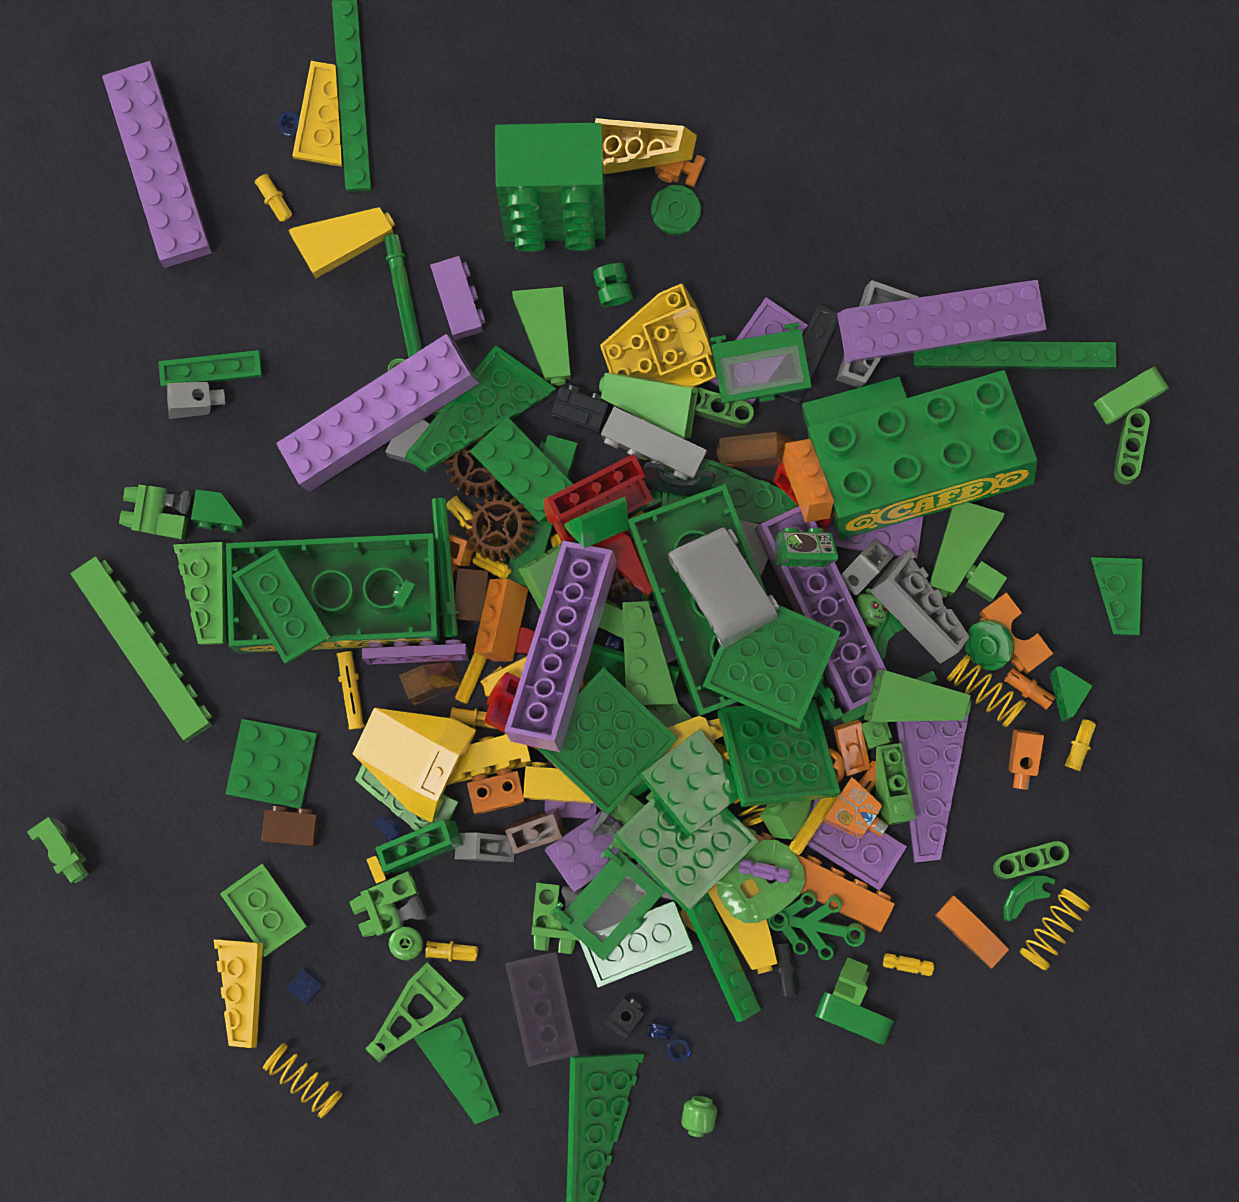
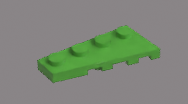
M211 542L173 545L180 565L178 566L180 574L183 576L186 588L185 594L187 600H189L198 644H226L225 543Z

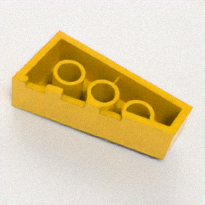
M596 118L595 123L602 124L604 174L692 160L697 135L684 126Z
M504 733V736L496 738L494 736L481 738L479 742L470 744L465 754H461L447 785L471 780L472 777L487 774L488 776L496 774L497 771L512 768L513 770L530 766L532 761L528 745L511 742L506 733Z

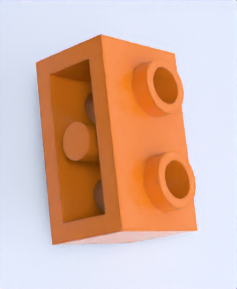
M512 768L497 771V776L487 778V774L472 777V782L467 783L475 815L525 803L519 774L517 771L512 772ZM511 784L513 787L510 791H504L505 785ZM482 790L487 791L485 797H479V793Z

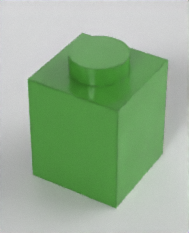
M981 561L978 567L972 565L965 578L968 579V582L965 586L991 602L1007 577Z

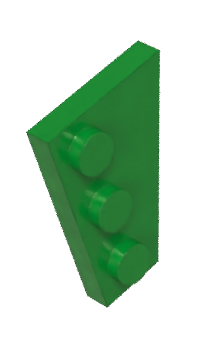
M1091 557L1113 635L1140 636L1142 559Z

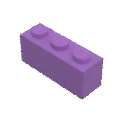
M457 256L431 264L432 273L454 341L483 332L481 324L485 323L482 310H476L474 304L478 297L474 285L469 286L466 279L470 277L467 263H461L460 257Z

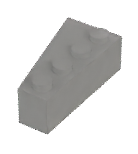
M871 280L865 287L859 307L919 297ZM844 354L836 380L860 388L867 382L881 358L846 363Z
M616 407L613 408L601 433L602 439L605 440L604 443L616 449L618 447L628 450L627 454H635L637 459L641 460L643 457L653 463L661 464V470H664L665 467L673 470V475L684 481H687L688 478L694 480L707 452L706 449Z
M910 549L892 561L870 592L939 663H942L961 650L969 635L953 611L946 609L942 601L943 596L938 589L934 591L926 579L929 575L923 567L919 569L913 560L916 556Z

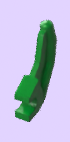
M890 611L887 612L886 621L881 623L879 627H873L870 633V637L881 660L885 658L888 640L905 629Z
M1027 876L1011 889L1003 905L1004 920L1012 921V919H1016L1027 902L1049 898L1051 893L1045 892L1042 886L1044 883L1054 885L1055 880L1046 876Z

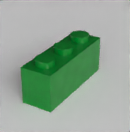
M443 819L376 847V851L383 872L397 873L463 846L455 821Z

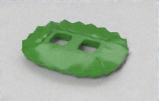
M762 840L755 844L716 883L717 893L724 907L734 918L744 923H759L782 911L801 893L805 883L804 868L789 846L777 840ZM745 859L752 861L754 864L759 862L767 865L773 864L777 869L780 867L789 869V880L787 883L776 881L773 884H769L766 879L752 876L753 874L751 873L749 875L739 872L740 861ZM748 879H753L760 889V892L751 899H748L740 888L741 884Z

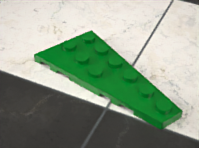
M495 345L473 372L479 384L447 403L406 452L405 458L424 472H427L489 434L506 417L512 420L556 392V388Z
M704 458L694 478L695 480L700 477V470L709 471L716 475L711 489L726 484L739 521L762 524L798 507L780 488L713 460L710 461ZM665 467V476L672 479L684 481L674 476L673 470H670ZM663 492L662 507L689 496H678Z
M643 1053L570 1057L567 1202H598L604 1184L602 1181L604 1172L612 1159L610 1153L614 1142H617L629 1105L627 1100L631 1087L635 1086L637 1080L635 1074L639 1062L642 1063Z

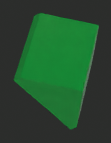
M625 497L617 499L565 523L564 526L584 549L629 529Z
M1060 666L1051 671L1049 675L1061 723H1064L1074 717L1092 685Z

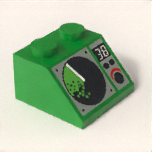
M783 528V532L775 535V566L827 567L838 560L832 533H824V530L821 528L808 529V532H798V528Z

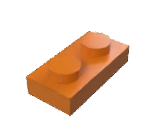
M856 719L835 726L834 731L839 754L845 763V775L849 776L868 770L870 765L861 722Z

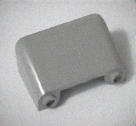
M724 527L668 553L671 565L676 573L679 572L680 578L686 584L708 620L710 627L717 635V640L723 650L778 618L775 610L779 608L772 595L767 597L735 544L738 543V540L731 529L726 531Z

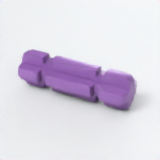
M745 859L740 861L739 872L749 875L751 873L753 874L752 876L768 880L777 879V882L787 883L789 880V869L781 867L776 869V866L759 862L754 864L752 861Z

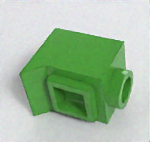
M869 721L861 724L867 742V751L876 749L878 746L894 743L887 722Z
M847 957L833 995L860 1006L868 989L866 986L870 973L866 971L868 966Z

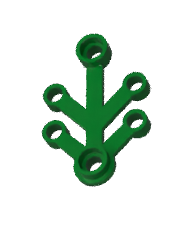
M813 890L804 891L800 899L776 913L784 917L783 920H778L775 917L776 914L767 918L768 925L773 930L782 931L793 945L794 952L798 955H804L809 949V941L804 937H799L793 927L802 928L818 950L819 957L823 960H830L834 955L835 948L831 943L825 942L818 932L844 937L846 943L853 947L860 946L866 937V931L860 924L854 923L847 927L819 921L830 913L840 911L843 901L837 895H831L826 904L805 917L794 916L803 908H810L815 905L817 894ZM809 895L813 898V901L808 902L804 897ZM830 901H836L839 906H831ZM857 930L860 932V935L854 936L851 931ZM798 943L804 944V945H805V949H800V948H798V947H797V944H798ZM827 948L831 953L824 954L822 949Z

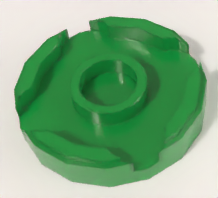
M671 185L659 191L652 201L651 215L654 224L661 231L669 235H682L691 231L700 219L701 205L695 196L696 194L691 189L682 185Z
M984 619L972 625L968 631L969 638L965 643V650L968 656H970V660L974 664L981 665V668L985 670H997L1005 666L1012 659L1015 651L1014 639L1010 630L1002 623L991 619Z

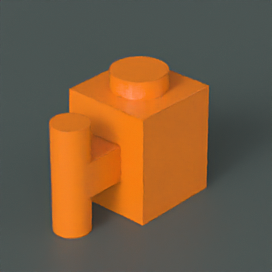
M697 155L694 163L686 160L655 166V174L658 175L659 179L667 183H672V181L678 183L682 173L688 174L685 183L694 187L706 159Z
M449 534L453 580H456L458 566L470 565L475 545H470L469 539Z

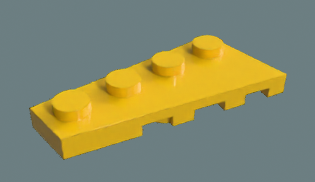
M315 61L310 63L292 155L294 159L342 167L336 65Z
M215 939L214 946L215 949H218L219 954L217 967L218 972H221L223 982L221 994L222 998H225L227 1009L224 1015L229 1046L256 1048L263 943Z

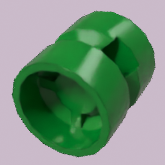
M623 263L608 264L593 271L596 286L601 288L598 291L602 307L618 306L632 300L633 296L630 285L625 283L628 277Z

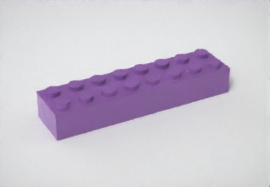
M147 61L103 75L104 84L157 254L163 267H170L211 254L209 241L151 62Z
M1038 280L848 308L837 313L846 363L1031 335L1046 330Z
M445 334L276 444L299 485L310 492L479 383L456 343Z
M798 506L760 524L755 528V531L794 612L841 632L825 667L824 674L842 712L845 713L869 702L877 670H886L835 562L827 567L775 566V535L783 532V528H798V532H808V529L818 528L815 521L805 523Z
M562 542L505 727V733L511 742L561 752L616 569L617 561L612 550L593 546L584 549L577 543Z

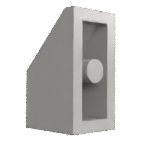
M459 833L463 846L455 849V859L514 862V853L507 836L485 833Z

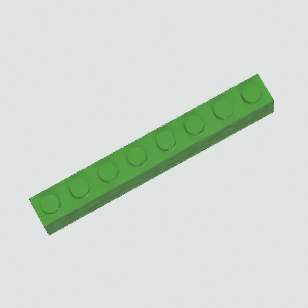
M95 556L70 574L185 742H189L212 726L209 721L212 715L204 704L202 706L198 705L195 700L198 695L190 684L185 685L181 677L184 674L176 663L171 665L166 658L170 655L162 642L156 643L152 637L156 633L148 622L143 624L138 616L141 614L140 609L134 601L128 602L124 596L128 592L120 580L116 582L113 580L110 574L114 571L106 560L101 562Z

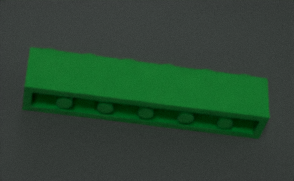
M548 435L546 441H541L539 450L569 479L578 445L575 442ZM533 517L529 519L534 522V526L528 530H531L534 536L526 537L530 542V546L524 544L521 546L524 554L516 551L514 552L516 558L504 563L511 568V573L507 579L527 587L518 568L547 551L554 529L553 523L549 524L547 518L541 524Z

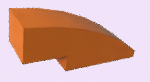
M952 896L935 914L961 942L991 969L1009 950L955 896Z

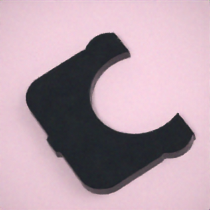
M647 462L644 465V472L646 473L645 484L648 489L691 497L710 490L712 483L715 482L716 475L709 471L700 470L699 478L681 481L662 474L659 470L661 467L659 463Z

